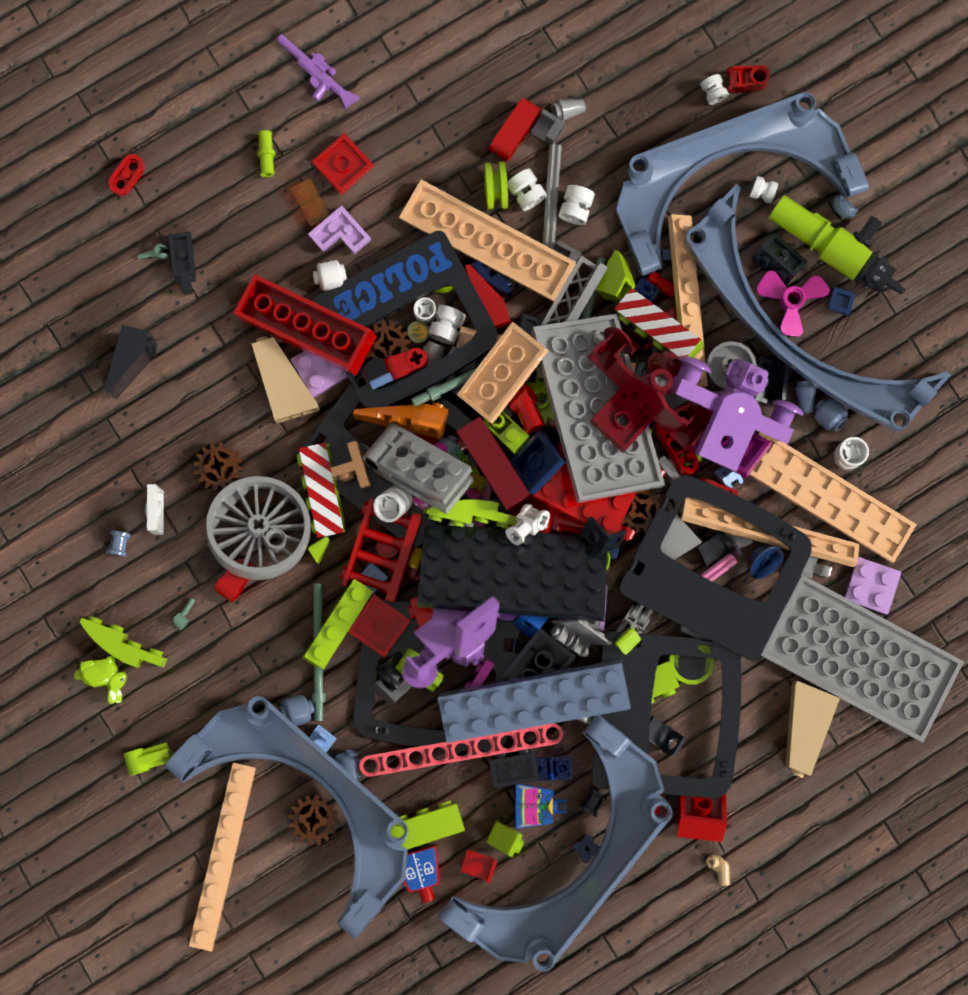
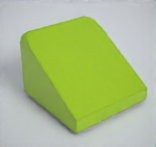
M326 536L308 547L317 564L322 560L330 543L329 538Z
M628 627L614 641V645L626 655L640 642L641 638L633 628Z

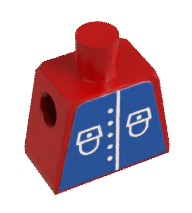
M436 845L407 853L404 884L408 893L419 891L422 903L435 900L432 886L440 884Z

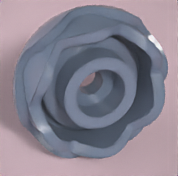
M843 195L835 196L832 207L844 219H851L857 215L858 209L853 208V204L846 201Z

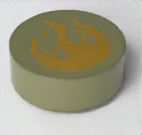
M415 321L407 329V338L413 344H423L429 337L427 334L429 327L422 321Z

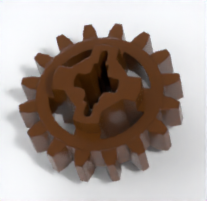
M382 321V327L374 324V334L377 336L381 333V337L373 343L366 359L378 358L374 353H380L386 359L391 357L396 350L401 349L400 353L410 350L406 346L411 345V340H405L408 332L401 333L402 326L399 325L397 328H394V322L392 321L389 326H386L384 321ZM389 332L396 334L399 338L394 339L389 335ZM385 337H387V341L391 345L389 347V355H387L385 348L381 347L384 346Z
M222 442L219 443L218 447L210 443L211 449L209 450L203 447L204 454H197L196 456L200 461L194 463V466L199 468L194 474L202 476L198 480L199 483L206 482L205 488L209 490L213 486L215 492H218L219 487L224 489L228 484L233 483L234 479L240 480L241 477L238 475V472L244 471L239 466L243 462L242 458L236 459L239 452L237 450L231 452V445L224 448ZM220 453L229 455L231 459L222 458ZM211 456L209 463L205 465L207 458ZM217 460L224 465L221 467V475L214 469L217 467ZM233 469L232 474L227 478L229 470ZM207 475L216 476L218 482L210 480Z
M654 489L638 491L636 495H643L648 497V499L643 500L635 496L630 505V512L625 515L621 525L626 523L630 529L634 528L635 534H638L640 529L646 534L662 503L657 500L661 496L660 494L655 496L652 494ZM636 505H638L639 507L643 505L645 507V509L643 510L644 514H642L641 512L637 514L635 512L637 508ZM652 505H654L655 508L653 518L650 514V507ZM632 520H641L645 524H636Z
M319 794L315 795L314 800L311 799L310 795H306V802L299 799L297 801L300 806L291 807L295 814L288 816V818L294 821L289 825V828L295 827L296 831L292 835H301L300 842H303L306 838L308 839V845H312L313 840H316L317 844L320 845L321 838L327 841L330 839L329 832L335 834L336 830L332 826L339 824V821L334 820L338 812H332L331 810L335 806L334 803L326 804L327 797L320 801ZM311 804L308 813H300L305 806ZM320 806L327 811L329 817L321 813ZM315 812L316 818L320 819V822L315 823L312 830V822L308 820V817H311ZM299 823H303L306 826L307 833L301 829ZM328 826L323 833L316 835L317 828Z

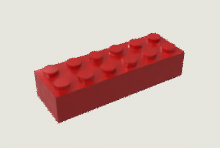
M256 274L253 275L233 312L241 321L354 376L357 375L377 337L371 329Z

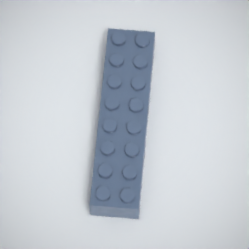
M621 659L495 682L478 687L442 692L438 696L447 743L630 709V700Z

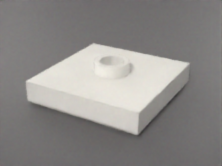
M147 484V503L145 505L147 531L154 535H163L164 491L156 484Z

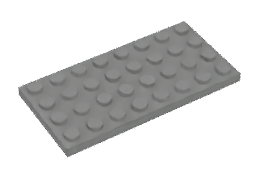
M617 314L535 326L531 329L532 337L549 350L540 361V367L577 503L659 488L665 485L649 426L622 453L589 422L620 389L587 357L602 340H606L604 336L606 328L616 327L621 329ZM619 352L618 355L622 358L621 361L633 372L629 355ZM617 416V422L622 426H626L625 418Z
M804 575L800 576L761 657L921 743L924 742L964 661Z

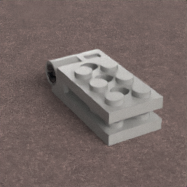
M391 423L362 457L365 464L374 473L446 515L474 482L473 476L470 475L472 472L471 466L394 423Z

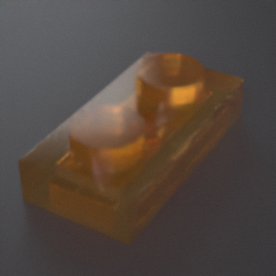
M310 178L291 187V191L311 229L330 216Z

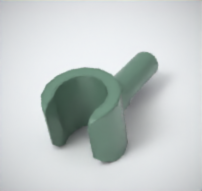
M157 244L153 250L137 254L138 259L156 256L166 260L170 255L163 253V251L169 247Z
M190 598L184 609L174 617V625L179 630H182L189 623L184 616L195 602L193 598Z

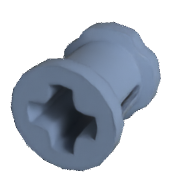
M111 530L112 538L106 553L126 557V543L131 535Z

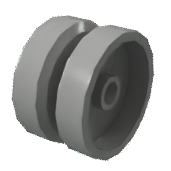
M730 341L721 343L713 349L705 361L711 370V374L707 373V383L710 389L719 391L726 389V367L734 359H740L757 366L755 356L748 347L742 343Z

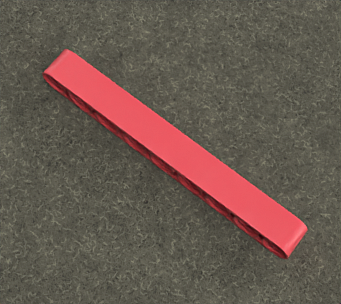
M552 723L450 743L441 742L384 752L364 757L360 762L359 768L365 776H377L559 743L562 740L563 731L559 725ZM555 727L558 730L559 735L556 740H549L546 737L548 728ZM527 731H532L536 735V740L533 744H526L523 740V735ZM504 735H510L513 738V745L510 748H503L500 744V740ZM487 739L490 741L491 748L488 752L478 750L477 744L480 740ZM464 743L467 745L468 753L465 756H458L455 753V746L457 744ZM441 747L445 750V757L442 760L433 758L432 751L434 748ZM413 751H418L422 754L423 759L420 764H413L410 761L409 756ZM390 755H395L399 758L400 764L397 768H390L387 765V758ZM372 759L376 762L377 768L374 772L365 770L364 763L366 760Z

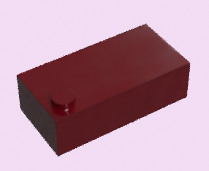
M478 417L457 431L459 440L456 441L463 453L468 451L506 512L530 497V493L481 417Z

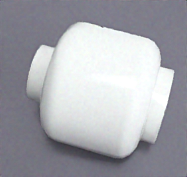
M337 260L320 262L317 264V271L313 272L315 285L319 284L323 291L340 287L343 281L346 280L344 265L340 264Z

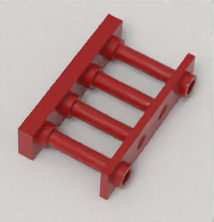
M370 498L369 502L365 501L362 507L361 514L364 515L348 567H343L340 579L343 580L342 586L345 587L349 585L350 580L355 579L361 584L382 590L386 594L385 600L395 602L424 515L413 512L412 516H401L393 521L408 529L405 538L401 537L399 539L368 528L371 515L377 517L374 512L375 499ZM364 537L397 547V550L400 551L398 560H390L360 550ZM357 558L390 569V572H393L391 581L387 580V582L354 572Z

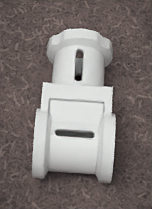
M529 503L525 504L516 516L517 523L506 530L507 538L515 545L522 544L528 534L535 535L539 530L545 529L550 518L549 512L537 510Z

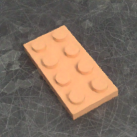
M512 322L457 395L485 419L493 423L549 350Z

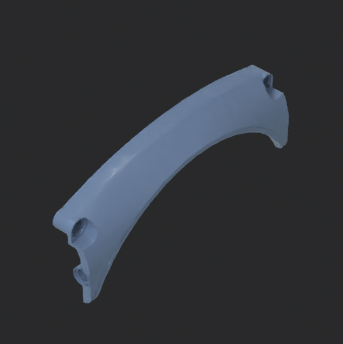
M736 184L723 199L720 198L707 213L708 215L698 225L696 224L689 229L684 239L685 247L691 252L707 279L745 326L800 376L839 403L887 427L891 432L896 433L909 426L916 413L931 401L937 394V390L951 375L945 371L931 377L913 380H880L861 377L841 371L819 361L783 335L759 305L743 272L735 232L736 205L741 189ZM697 235L701 242L693 243L690 240V236ZM894 416H899L902 419V426L894 423Z

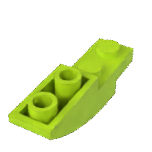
M459 499L447 515L432 506H428L423 510V513L429 514L428 519L442 522V518L451 519L450 524L464 527V523L471 524L473 516H475V521L488 523V519L497 521L496 526L507 529L510 528V525L517 523L516 516L497 512L499 503L480 499Z
M89 616L88 620L81 618L80 623L89 636L115 658L136 668L141 667L143 660L160 667H165L167 658L162 657L163 652L150 648L149 652L141 649L142 644L131 640L126 644L128 634L123 633L124 628L111 624L110 627L101 625L103 620Z

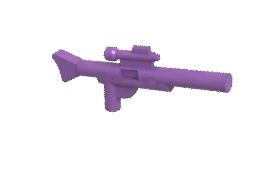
M283 34L277 38V42L298 59L297 64L312 76L310 83L316 90L311 97L315 101H319L325 91L330 89L340 97L345 109L354 102L359 101L358 95L344 90L325 73L327 70L331 76H334L336 70L324 62L325 58L320 53L317 55L312 53L313 59L311 60Z

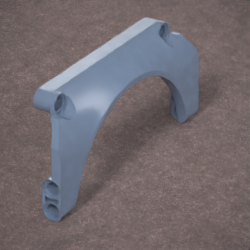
M803 92L632 157L628 166V175L631 181H625L623 184L616 214L640 275L644 276L663 268L660 253L661 228L666 210L676 192L695 172L719 158L750 151L779 153L798 159L819 171L831 181L845 198L867 191L869 189L868 181L857 155L854 152H850L839 124L820 109L814 110L816 105L815 97L811 93ZM805 102L809 108L803 109L799 103ZM640 164L644 167V170L636 171L633 165Z
M260 696L252 698L248 703V708L243 704L219 711L197 735L194 734L170 758L165 767L181 782H186L206 769L219 764L243 759H262L294 767L320 783L341 808L350 827L354 843L355 873L353 886L348 902L337 924L355 939L405 881L407 849L402 847V845L408 838L407 825L265 698ZM257 704L265 705L264 712L260 714L254 713L253 710ZM399 826L404 829L402 837L395 838L391 835L394 827Z
M596 715L583 733L595 747L604 765L610 791V810L602 843L586 869L573 882L556 894L531 904L516 907H490L453 896L438 914V917L469 942L474 941L498 960L526 964L531 959L534 966L540 971H547L552 968L672 816L670 805L659 795L664 791L656 761L600 715ZM657 806H665V811L662 814H654ZM542 953L549 955L544 961L537 960L538 955Z

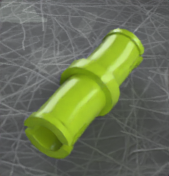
M268 130L259 131L257 157L260 158V176L273 177L275 175L273 164L275 151L272 148V132Z

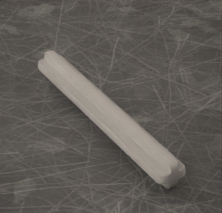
M550 144L547 197L545 201L542 243L553 250L555 245L561 145Z

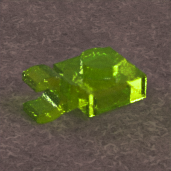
M462 454L460 459L463 463L471 466L472 472L470 475L473 476L474 480L468 489H473L478 494L484 490L486 481L474 465L469 463L468 457Z

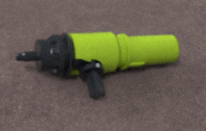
M786 195L782 197L769 217L771 221L809 245V250L813 251L815 249L818 251L819 259L852 281L855 279L856 284L862 281L863 288L873 289L879 294L885 285L900 294L905 292L906 289L891 278L897 269L889 264L887 257L883 255L882 258H879V251L873 253L869 250L873 245L870 240L882 224L878 218L871 215L859 233L854 232L851 234L842 227H832L830 221L818 213H811Z

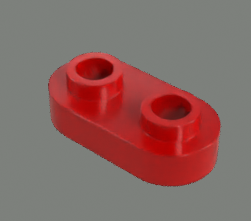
M135 154L125 156L109 178L108 185L115 195H127L142 176L145 164L141 157ZM132 165L138 166L136 170H130V167ZM119 183H125L123 188H118Z

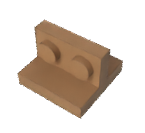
M357 441L347 443L352 461L330 468L333 477L342 482H347L355 479L354 475L357 474L360 487L364 491L373 488L367 466L362 459L363 453Z

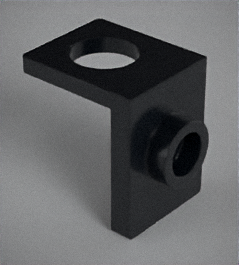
M593 517L587 519L581 531L583 537L599 554L619 548L627 533L624 529L609 535Z
M722 531L716 532L696 546L704 564L707 566L728 551L739 556L742 554L734 536Z
M399 651L375 668L383 684L387 688L394 690L399 689L396 681L403 677V674L396 669V666L403 657Z
M651 716L649 742L675 757L687 738L654 716ZM678 738L676 746L670 749L671 743Z

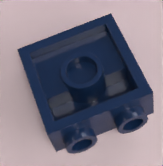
M540 430L509 461L528 492L533 495L565 464V461L558 453L560 449L551 436Z

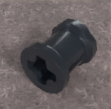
M590 787L588 797L579 807L597 817L603 801H607L608 797Z

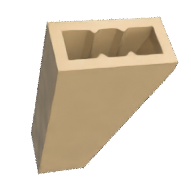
M269 336L256 339V342L252 343V347L276 423L279 424L320 411L317 402L273 337L269 338Z
M793 681L791 686L785 767L791 769V774L803 778L804 774L811 776L840 698L799 681Z

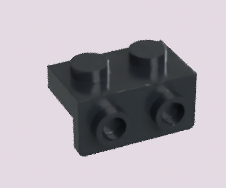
M757 357L755 358L757 367L768 371L769 375L764 391L753 398L758 404L774 407L775 405L772 401L786 400L787 384L790 375L789 366L783 361Z

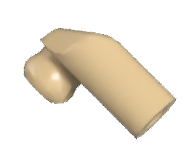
M711 854L707 857L706 864L718 873V885H730L728 862L717 854Z

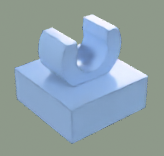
M724 466L713 472L716 479L725 486L733 488L731 482L737 480L740 484L743 483L741 475Z
M320 725L316 727L309 737L326 753L337 739Z

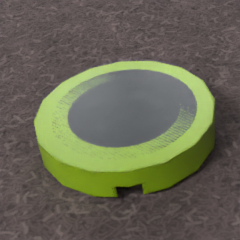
M699 645L698 653L711 654V649L707 645ZM669 656V663L676 679L685 684L696 685L704 682L714 669L713 658Z

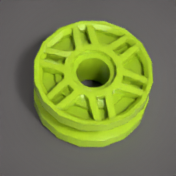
M505 161L498 163L497 172H493L491 163L486 162L484 163V185L487 209L493 210L495 199H499L502 209H507L508 182Z

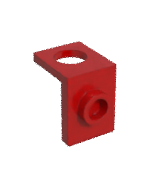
M467 849L460 872L486 880L490 884L497 859Z

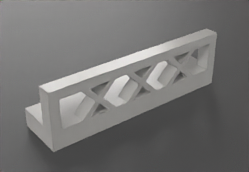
M580 256L540 326L546 325L551 321L560 323V319H564L563 322L578 320L608 267L602 263L595 265L583 256ZM581 264L592 269L589 277L580 279L578 269ZM577 283L579 294L570 298L567 288L570 284ZM567 302L569 310L567 315L559 317L557 305Z

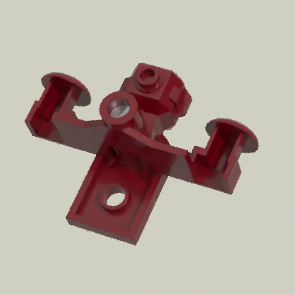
M616 327L606 328L604 330L606 340H602L587 357L620 389L589 422L622 453L630 447L653 420L686 451L690 450L703 436L702 433L705 432L712 415L700 406H691L687 409L689 420H687L685 417L681 418L667 404L665 400L666 395L671 393L668 390L673 384L674 376L677 377L683 362L679 360L680 358L673 351L654 352L646 360V375L640 377L632 372L618 355L619 352L629 354L632 351V342L628 335ZM617 416L625 418L626 426H622L617 422Z

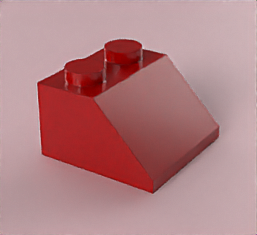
M726 794L717 798L679 795L676 837L723 842L727 826Z

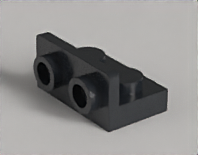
M776 233L752 257L766 272H776L785 286L808 263L806 259Z
M530 749L519 750L515 756H508V753L494 755L495 759L489 760L494 788L540 780L536 759L537 752L531 753Z

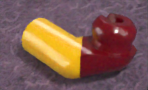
M416 547L412 550L407 567L406 577L409 581L412 580L415 583H418L420 578V571L417 570L422 557L421 548Z

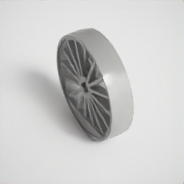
M247 477L229 484L215 497L207 514L206 537L213 556L227 571L245 579L266 580L286 573L302 558L310 539V516L303 499L292 487L270 477ZM253 489L256 515H253L244 498ZM258 489H268L271 491L262 515H260ZM274 492L285 496L275 509L265 517ZM241 500L250 518L234 505ZM288 501H291L297 509L271 520ZM231 510L243 521L225 515ZM298 514L301 515L303 524L276 525ZM220 521L240 526L236 528L215 529ZM262 525V529H260V528H257L256 530L254 529V526L259 527V526ZM304 530L302 540L285 535L283 531ZM240 534L218 545L214 538V535ZM272 538L282 540V543L275 546L269 541ZM245 539L229 557L221 551V549ZM252 540L243 565L233 561ZM257 541L259 567H249L247 565ZM261 541L274 563L272 566L263 567ZM286 541L299 545L293 553L285 548ZM282 552L288 558L278 563L274 553Z

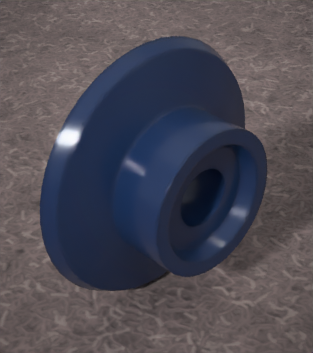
M760 546L750 557V562L752 563L750 568L751 576L755 579H762L772 574L780 566L784 558L783 549L778 546Z

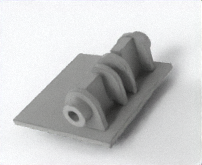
M562 619L551 622L555 625L551 630L553 638L569 650H572L579 657H587L589 655L590 645L612 644L604 638L605 635L602 632L588 626L589 623L585 620Z

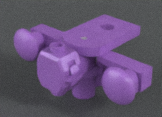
M681 357L679 359L683 362L677 377L674 376L673 384L668 391L713 412L695 454L737 471L754 431L788 444L794 429L789 428L795 414L803 416V412L797 405L789 401L774 400L772 403L775 407L770 418L762 415L760 406L753 397L764 391L768 383V371L746 361L734 359L733 362H729L725 371L726 389L724 391H708L697 386V383L703 371L711 374L709 366L693 357ZM728 435L729 443L727 446L722 447L721 440L724 436Z
M494 597L490 598L475 611L431 608L434 612L432 619L414 632V635L425 645V649L418 656L411 658L408 656L402 669L405 681L416 688H424L431 685L437 677L436 664L444 658L446 660L452 659L455 663L465 667L471 663L477 665L484 658V642L495 631L497 617L502 620H513L520 615L498 614L499 602Z

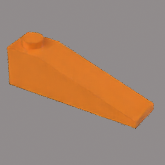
M432 403V405L421 404L416 407L404 405L354 409L353 415L357 420L386 427L394 423L411 433L442 439L449 411L442 404Z

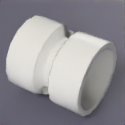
M531 169L521 171L508 181V189L512 195L518 196L517 202L523 211L535 207L547 197L541 184H536L537 178Z
M568 185L564 196L566 202L562 203L559 217L568 223L585 225L589 215L587 208L591 207L595 193L582 186Z
M439 305L434 316L436 321L431 323L427 334L439 342L454 345L459 334L457 328L462 327L466 315L450 306Z
M850 437L835 448L833 458L839 468L852 470L867 460L869 448L863 439Z
M393 485L375 499L374 512L381 520L393 522L410 509L413 502L412 495L402 488Z

